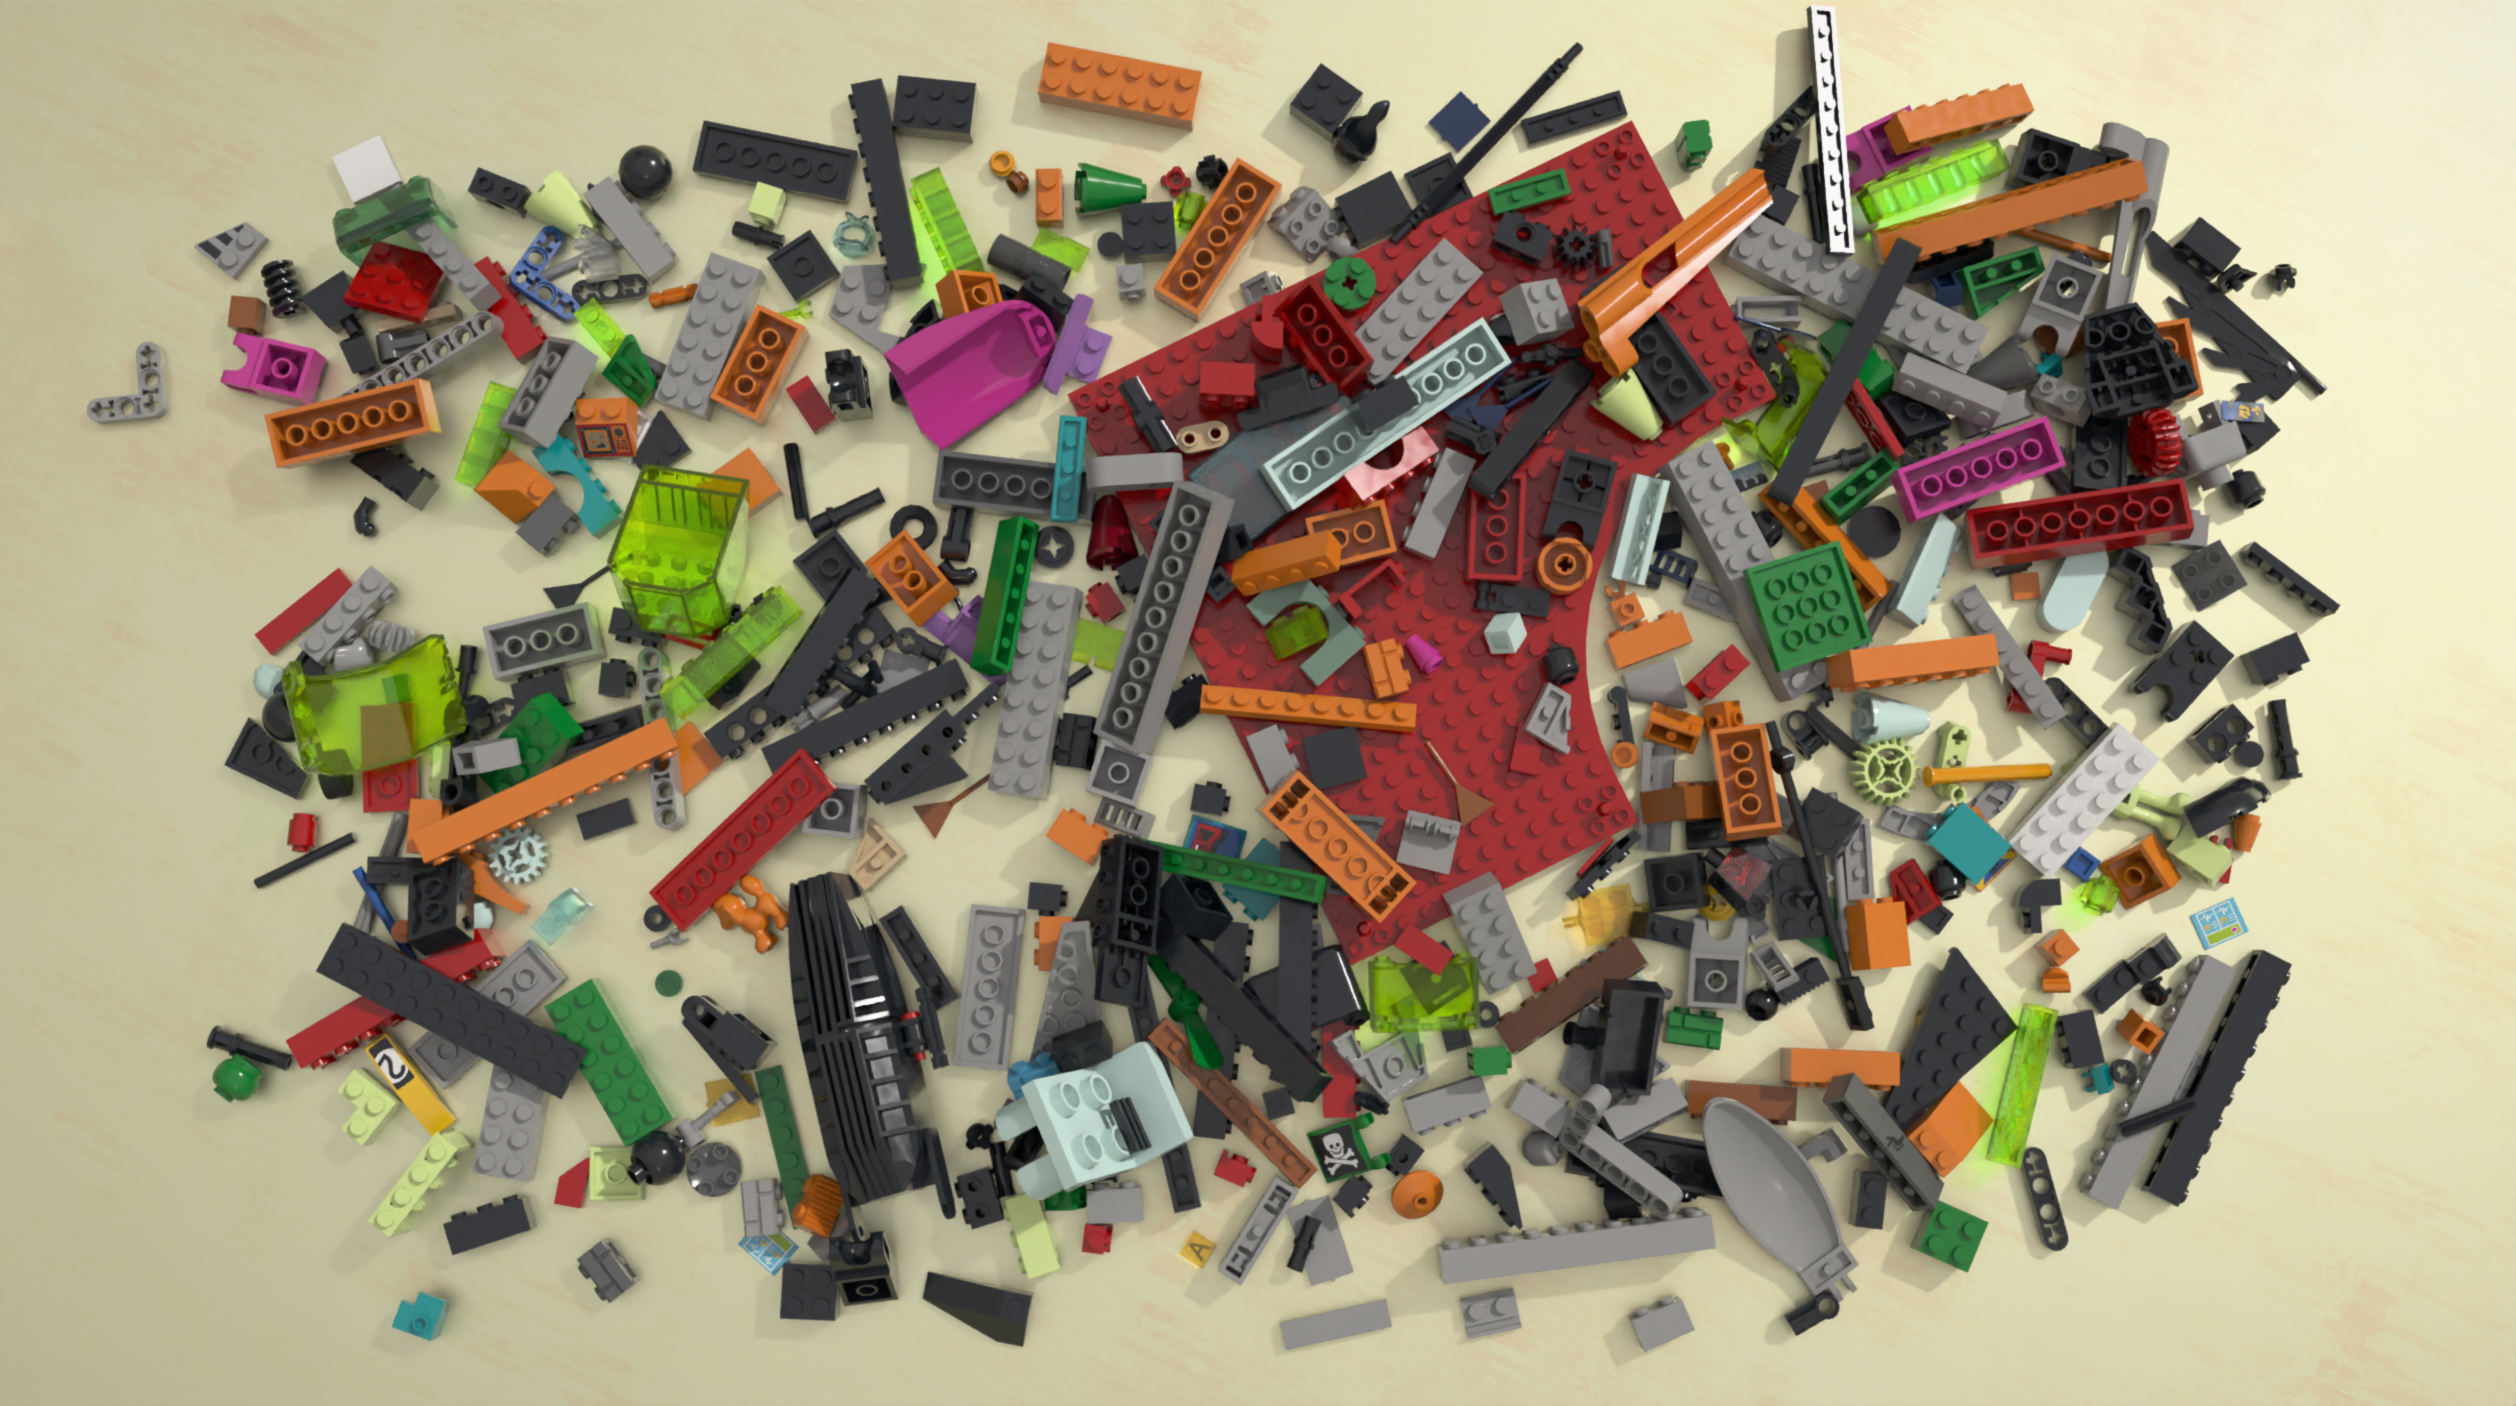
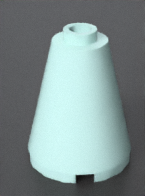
M1863 692L1857 696L1854 703H1859L1857 711H1852L1851 715L1853 736L1855 740L1861 741L1858 744L1864 743V745H1873L1877 741L1882 743L1886 738L1890 741L1895 737L1897 740L1921 735L1930 726V716L1924 708L1870 692Z

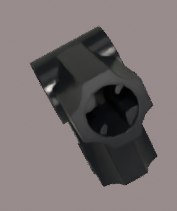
M1454 415L1445 436L1470 447V450L1488 457L1498 446L1503 434L1483 425H1475L1466 419Z

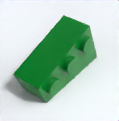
M2038 245L1962 268L1955 273L1962 286V300L1969 319L1977 320L2045 271Z

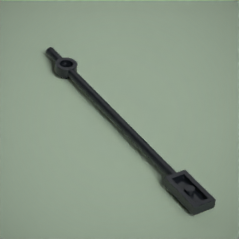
M1772 720L1765 723L1772 750L1769 752L1772 769L1781 776L1814 889L1818 896V902L1841 977L1835 980L1850 1030L1868 1031L1875 1028L1872 1020V1011L1868 1007L1864 994L1865 988L1860 977L1852 976L1794 785L1791 771L1794 769L1795 756L1791 750L1782 745L1776 722Z

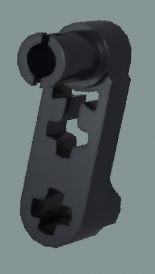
M1758 329L1754 332V337L1751 341L1752 354L1775 392L1779 394L1781 404L1786 408H1791L1792 403L1794 406L1796 405L1800 395V384L1797 376L1775 341L1774 333L1771 330ZM1760 340H1763L1764 343L1768 341V346L1763 347L1762 344L1758 346ZM1773 362L1777 365L1782 364L1781 373L1783 378L1779 382H1776L1780 378L1778 372L1770 370Z

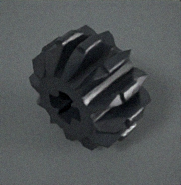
M1576 224L1572 226L1571 232L1565 227L1562 229V235L1555 237V241L1558 244L1554 245L1553 252L1560 253L1556 257L1557 262L1566 260L1564 264L1565 269L1569 267L1570 263L1573 264L1575 271L1579 270L1580 263L1587 268L1590 265L1589 260H1595L1597 256L1594 251L1598 249L1599 244L1592 242L1596 235L1592 233L1587 236L1588 228L1586 226L1582 228L1581 232L1578 231ZM1573 243H1577V247L1581 246L1579 252H1574V248L1570 249Z

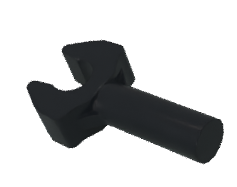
M1088 665L1068 677L1064 702L1070 699L1069 692L1071 687L1093 674Z

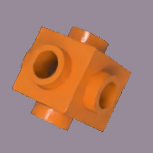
M1739 700L1723 701L1702 706L1707 737H1709L1710 730L1743 726L1744 717L1741 713Z

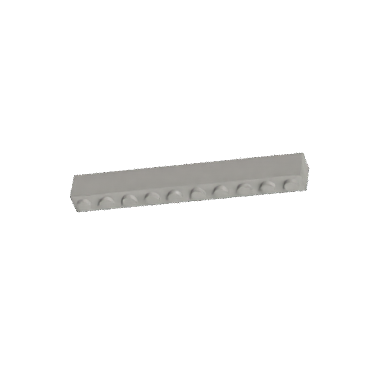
M2199 955L2191 961L2188 968L2190 974L2187 980L2179 985L2176 992L2178 998L2175 1004L2170 1005L2165 1013L2166 1021L2163 1027L2160 1028L2165 1034L2149 1055L2146 1053L2141 1061L2142 1069L2139 1075L2130 1083V1093L2127 1099L2123 1100L2117 1109L2118 1117L2115 1123L2108 1127L2105 1134L2107 1139L2103 1147L2096 1151L2093 1158L2095 1163L2091 1171L2087 1172L2082 1179L2080 1193L2108 1208L2118 1210L2159 1127L2158 1125L2134 1135L2123 1137L2118 1129V1124L2171 1103L2237 971L2210 955Z

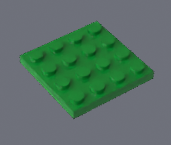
M1839 540L1742 571L1776 673L1873 642Z

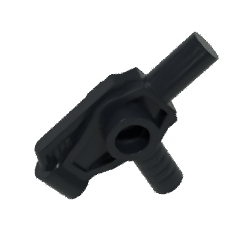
M1556 343L1541 345V350L1536 352H1523L1518 355L1517 359L1520 364L1533 362L1543 363V367L1558 366L1559 361L1563 359L1581 358L1583 351L1581 347L1564 349L1557 348Z

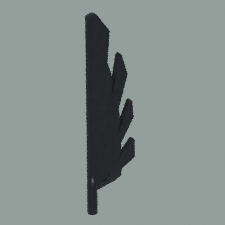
M2154 230L2150 232L2146 243L2152 267L2180 287L2191 308L2171 296L2166 298L2177 319L2189 318L2192 329L2212 337L2227 353L2205 347L2201 350L2215 367L2243 370L2255 381L2237 384L2235 387L2241 393L2246 391L2254 401L2268 394L2275 401H2278L2300 378L2319 395H2322L2328 389L2323 382L2192 264L2181 258L2177 251Z

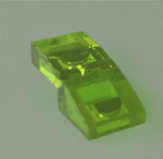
M1043 226L1040 228L1031 246V249L1034 248L1036 251L1038 250V252L1047 255V257H1052V259L1054 258V260L1064 263L1066 266L1068 265L1075 272L1080 271L1090 248L1069 237L1064 238Z

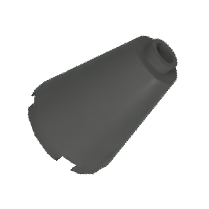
M2015 334L2009 336L1966 373L1969 377L2003 391L2035 383L2039 380L2037 377L2038 372L2027 350L2019 349L2018 345L2022 342Z

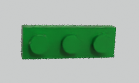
M1564 168L1487 190L1494 217L1504 215L1505 211L1511 213V211H1518L1570 196L1571 194Z

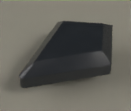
M2233 264L2220 274L2216 281L2224 294L2233 289L2238 292L2244 287V282L2253 278L2258 273L2244 265Z

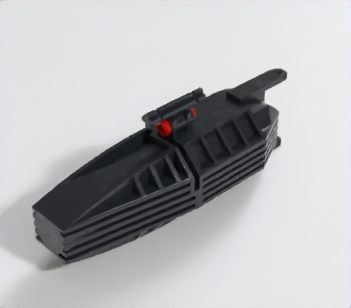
M829 871L826 874H819L806 880H800L798 883H790L788 944L796 1022L829 1166L839 1182L853 1240L856 1244L866 1240L865 1225L860 1205L925 1189V1187L931 1185L936 1186L944 1217L947 1220L955 1218L956 1208L920 1062L926 1059L925 1052L929 1051L930 1054H933L931 1058L933 1070L949 1066L947 1054L943 1052L946 1049L935 1003L931 1002V998H933L931 986L920 987L915 990L917 1002L921 1004L918 1006L920 1012H909L886 943L851 875Z

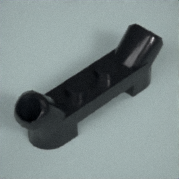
M470 695L465 700H454L449 704L446 711L445 726L452 728L449 774L448 779H441L440 799L445 805L452 806L455 813L480 802L476 793L477 774L457 775L452 748L470 741L480 740L481 720L490 711L488 701L480 695Z

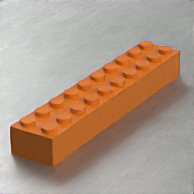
M2127 157L1872 230L1869 233L1876 262L1884 265L1898 237L1922 247V251L1916 261L1919 262L1931 258L1930 254L1935 252H1941V254L1957 251L1956 246L1967 244V247L1980 245L1983 243L1982 239L1993 237V240L2009 236V231L2018 229L2019 232L2035 229V224L2037 223L2054 224L2062 221L2061 217L2072 214V217H2078L2088 214V209L2090 208L2107 209L2115 206L2114 202L2118 200H2125V202L2135 201L2141 198V194L2149 191L2142 160Z

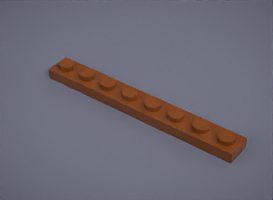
M1164 1017L1146 1036L1296 1188L1300 1189L1318 1170L1220 1070H1204L1194 1062L1188 1038L1167 1017Z

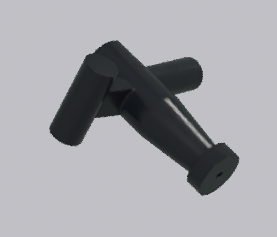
M876 660L868 662L869 671L863 677L842 670L837 664H833L826 675L829 679L837 680L852 690L840 704L844 710L853 706L861 696L868 699L877 694L878 687L872 682L880 684L884 681V677Z

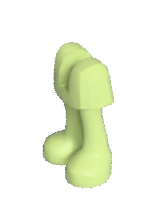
M2138 783L2127 795L2129 796L2128 803L2120 802L2111 812L2112 815L2123 821L2130 817L2147 823L2158 829L2164 839L2172 842L2178 835L2181 820L2136 806L2137 801L2163 810L2170 815L2180 817L2185 812L2183 806L2189 803V794L2177 792L2171 797L2160 796L2141 789Z

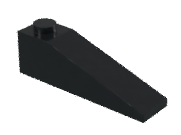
M928 1271L922 1299L996 1342L1024 1346L1034 1292Z

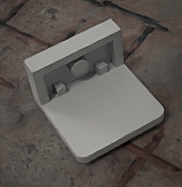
M1306 186L1295 189L1290 194V199L1284 205L1276 208L1271 215L1272 217L1267 221L1273 230L1284 233L1305 260L1310 262L1314 261L1326 249L1328 239L1332 238L1335 234L1339 235L1345 227L1343 222L1339 223L1336 214L1315 189Z

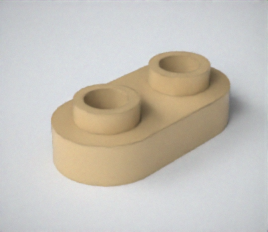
M1220 421L1187 426L1182 428L1176 436L1177 447L1185 454L1219 449L1228 442L1229 430ZM1213 430H1219L1221 436L1215 439L1210 433ZM1187 435L1194 437L1195 441L1192 444H1187L1184 441Z

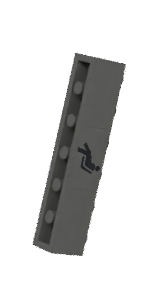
M1855 1073L1832 1077L1822 1100L1912 1211L1935 1208L1944 1187V1182Z

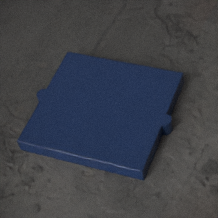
M1460 91L1428 124L1441 135L1442 141L1446 140L1459 153L1491 120L1478 108L1477 103L1474 104Z

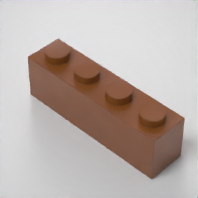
M1685 1080L1684 1098L1689 1104L1685 1113H1691V1119H1702L1705 1105L1709 1100L1715 1097H1726L1746 1105L1765 1119H1771L1773 1125H1788V1120L1796 1121L1798 1088Z

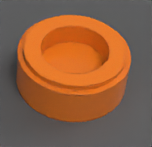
M1620 742L1612 748L1611 760L1617 767L1623 769L1631 768L1637 763L1639 751L1634 744Z

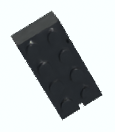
M1604 978L1601 997L1604 1007H1600L1590 1074L1592 1085L1601 1084L1608 1089L1610 1094H1621L1623 1088L1625 1093L1629 1095L1650 1096L1665 1000V991L1658 982Z

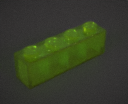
M489 382L455 477V481L475 488L502 455L509 450L510 441L514 438L497 427L517 389L496 382Z

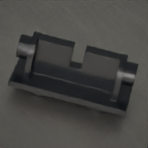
M1540 367L1526 370L1525 375L1501 377L1500 382L1493 384L1495 388L1501 390V393L1497 394L1500 404L1511 402L1523 394V389L1528 391L1545 381V377L1551 376L1550 373L1544 369L1541 370ZM1547 386L1530 395L1529 398L1540 395Z

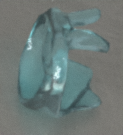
M845 212L848 220L840 223L833 237V245L845 257L859 259L871 251L874 243V230L867 223L869 220L868 215L856 218L852 213ZM851 227H859L864 230L865 238L862 242L858 239L844 238L845 232Z

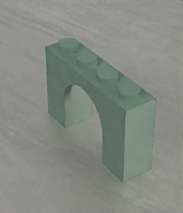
M1307 579L1261 592L1246 605V609L1263 628L1283 610L1295 604L1313 606L1324 616L1328 627L1327 639L1324 645L1299 667L1316 688L1365 646L1366 642L1363 640L1366 637L1365 634L1356 625L1353 627L1349 625L1345 620L1348 617L1340 606L1333 607L1327 600L1330 595L1321 585L1316 587Z

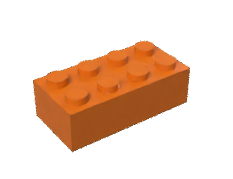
M757 304L710 395L711 400L715 404L763 426L809 336L805 326Z
M1758 723L1710 730L1709 745L1725 842L1780 835L1782 823L1765 724Z
M1781 1047L1780 1080L1788 1081V1086L1810 1087V1082H1815V1087L1828 1088L1832 1077L1855 1073L1863 1084H1868V1089L1891 1091V1085L1900 1086V1053Z

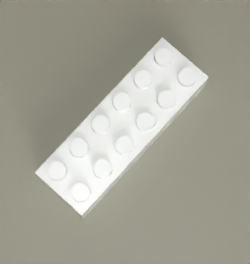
M2113 722L2005 840L2030 864L2050 879L2160 761V758L2120 723Z

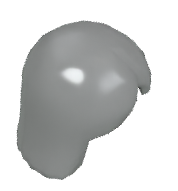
M357 637L351 644L335 649L333 662L334 676L361 674L373 667L375 659L374 648L367 642V638Z

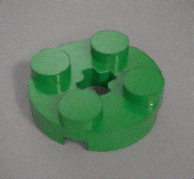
M1344 257L1336 260L1326 269L1323 280L1324 293L1333 305L1347 312L1357 311L1365 307L1373 297L1376 287L1375 274L1362 258ZM1346 278L1355 280L1354 290L1349 291L1348 287L1343 288L1342 284L1345 283Z

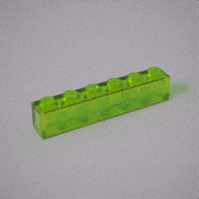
M1998 138L1989 142L1986 139H1982L1974 143L1972 148L1968 150L1965 147H1961L1951 152V156L1946 158L1943 155L1931 159L1928 162L1929 164L1925 166L1918 163L1908 168L1907 172L1900 174L1899 171L1885 177V181L1878 182L1876 179L1863 185L1864 190L1856 198L1868 224H1873L1999 176L2011 165Z
M780 585L776 588H769L762 595L763 600L756 606L751 605L742 613L743 617L736 624L732 622L727 625L721 632L723 635L714 642L712 640L701 649L702 654L695 660L693 658L688 660L681 667L682 672L675 678L673 676L669 677L660 686L662 689L658 692V695L678 717L685 720L805 613Z
M2023 1003L1985 1160L2014 1168H2021L2059 1010L2033 1003Z

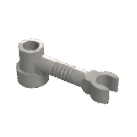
M734 1090L725 1093L712 1107L693 1122L686 1119L675 1128L684 1140L688 1152L698 1148L706 1141L707 1138L701 1132V1129L739 1100Z

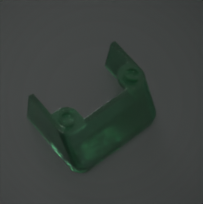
M421 175L409 179L407 184L356 207L341 209L335 213V217L332 219L335 240L340 252L359 268L364 261L360 254V249L436 215H439L453 229L458 227L442 190L430 178Z

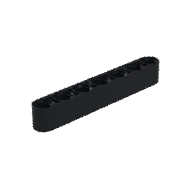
M1571 358L1476 470L1468 483V487L1488 501H1493L1587 389L1596 372L1575 358Z

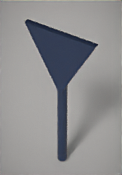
M1514 356L1511 359L1512 363L1501 369L1477 394L1454 401L1442 410L1451 419L1455 415L1472 423L1473 416L1468 408L1477 407L1479 398L1518 360L1517 357Z
M1556 376L1549 377L1507 404L1470 407L1468 409L1478 426L1483 425L1495 431L1509 408L1550 384Z

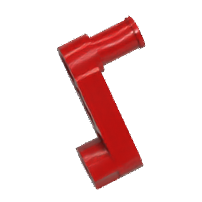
M2031 640L2026 657L2043 679L2045 662L2050 661L2069 665L2072 659V649L2050 646L2048 642ZM2010 688L2006 698V711L2034 716L2016 690Z

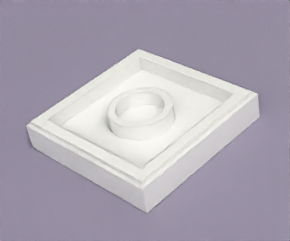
M380 135L332 157L355 205L392 189L398 183L403 184Z

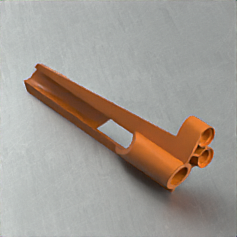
M1755 168L1748 170L1577 303L1580 308L1582 322L1589 333V339L1583 344V349L1593 362L1602 361L1604 369L1614 378L1620 377L1638 362V354L1628 338L1773 203L1772 195H1769L1767 183L1764 179V170ZM1674 243L1677 269L1651 289L1647 288L1643 284L1641 276L1643 267Z

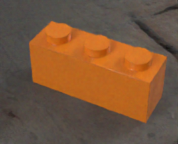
M1673 610L1658 615L1659 620L1649 623L1648 619L1633 624V630L1625 632L1622 628L1609 633L1610 638L1604 641L1615 672L1693 642L1682 612L1674 614Z

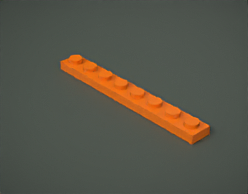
M1202 684L1200 713L1414 733L1417 704Z

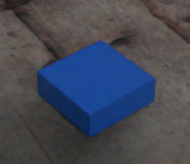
M2080 846L2067 859L2062 868L2082 883H2086L2101 861Z

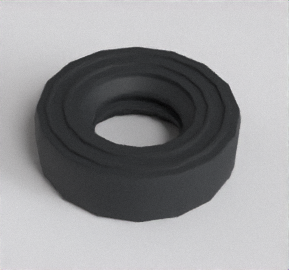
M908 505L900 508L890 521L889 531L892 539L903 531L904 524L908 520L918 519L923 523L924 529L919 537L913 539L922 550H925L933 543L937 536L935 517L928 509L920 505Z

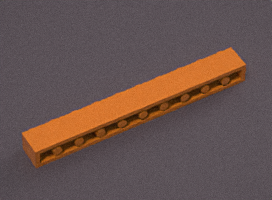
M665 717L660 718L411 833V836L425 864L441 865L449 861V855L459 852L461 855L475 849L474 844L484 840L485 843L493 841L501 836L499 832L507 828L510 831L519 829L526 825L525 820L533 816L536 819L545 817L551 813V808L559 804L561 808L576 802L575 797L583 793L589 796L600 791V785L609 781L611 784H616L626 779L625 774L633 770L636 773L642 772L651 767L650 762L659 758L661 761L668 760L676 756L675 751L680 749V746L668 720Z

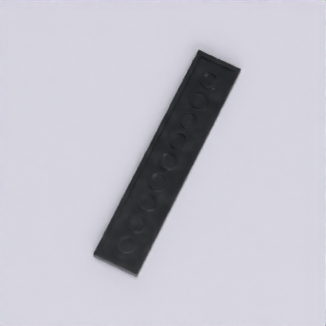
M346 922L341 924L316 972L560 1099L564 1097L589 1049Z

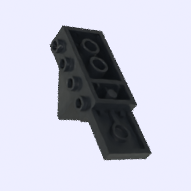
M992 682L954 716L947 709L941 712L864 780L871 789L868 792L871 798L877 804L883 802L887 805L963 780L969 776L966 770L949 753V750L952 748L954 751H957L967 742L964 737L968 733L961 725L965 722L969 726L980 716L977 711L982 706L986 705L989 708L1000 698L997 694L1001 691L1000 688ZM930 745L931 748L926 752L924 750L925 746ZM906 763L910 765L907 769L904 768ZM888 781L890 784L885 788L884 783Z
M1114 834L1113 838L1102 840L1099 871L1075 917V922L1089 920L1090 927L1093 928L1092 947L1099 948L1094 1000L1133 1009H1143L1148 955L1155 954L1164 847L1150 844L1151 842L1147 840L1132 839L1125 834Z

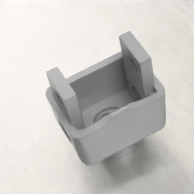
M2219 399L2198 408L2207 430L2203 433L2187 435L2180 415H2173L2176 417V424L2180 425L2181 443L2184 445L2181 448L2183 457L2179 458L2180 465L2176 466V470L2172 472L2175 479L2184 478V480L2197 476L2203 492L2234 480L2228 464L2246 455V448L2237 422L2229 423L2228 420H2223L2222 405Z

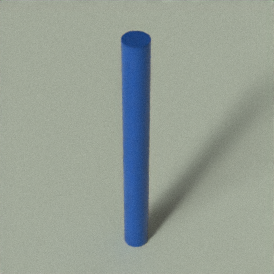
M360 866L353 870L352 873L391 935V928L395 920L374 885L366 884L367 874L363 867ZM395 941L400 951L417 959L408 942L399 943Z

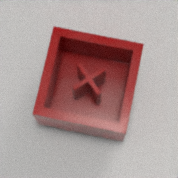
M1201 361L1199 405H1204L1205 409L1210 410L1220 409V406H1230L1231 410L1234 411L1246 410L1247 407L1252 408L1255 364Z

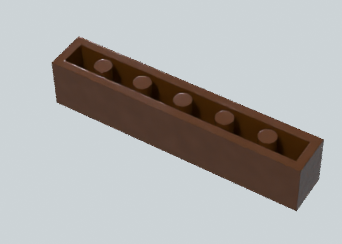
M1630 936L1616 938L1609 944L1611 947L1603 954L1601 951L1594 953L1587 959L1588 964L1582 968L1575 966L1564 974L1566 979L1558 984L1556 981L1551 982L1542 989L1544 992L1536 999L1534 996H1531L1520 1004L1522 1007L1514 1014L1512 1011H1509L1498 1018L1500 1023L1494 1027L1512 1054L1517 1055L1602 997L1604 978L1628 980L1649 966V963Z

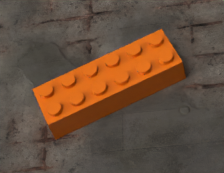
M1048 42L1038 95L1040 102L1193 131L1202 87V71Z
M1237 157L1155 285V297L1199 323L1282 194V184Z
M420 378L264 415L276 467L293 469L442 433L430 381Z
M1995 633L1855 649L1825 658L1830 690L1841 689V693L1854 692L1857 689L1863 688L1865 690L1882 688L1881 686L1888 685L1889 687L1906 685V683H1913V685L1923 684L1931 680L1941 682L1952 680L1956 677H1961V679L1972 678L1977 675L1990 673V668L2000 665Z

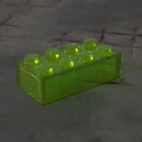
M934 168L910 179L913 188L909 189L910 195L917 210H923L919 214L928 235L934 233V235L930 236V239L938 257L944 256L941 263L946 274L952 270L985 272L981 258L940 168Z

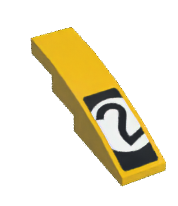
M387 1031L365 1047L364 1050L378 1070L432 1137L436 1132L440 1133L455 1122L456 1117L438 1098L439 1094L421 1075L422 1070Z

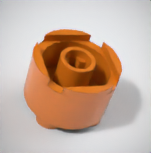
M1568 537L1557 538L1548 543L1538 555L1535 563V573L1540 586L1557 595H1567L1577 591L1587 581L1592 571V558L1589 551L1578 540ZM1561 561H1565V566L1569 567L1565 572H1562V569L1558 567Z

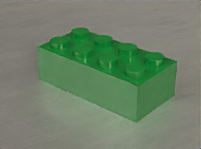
M550 692L532 698L497 738H517L522 764L479 773L478 775L495 794H498L552 769L585 731Z

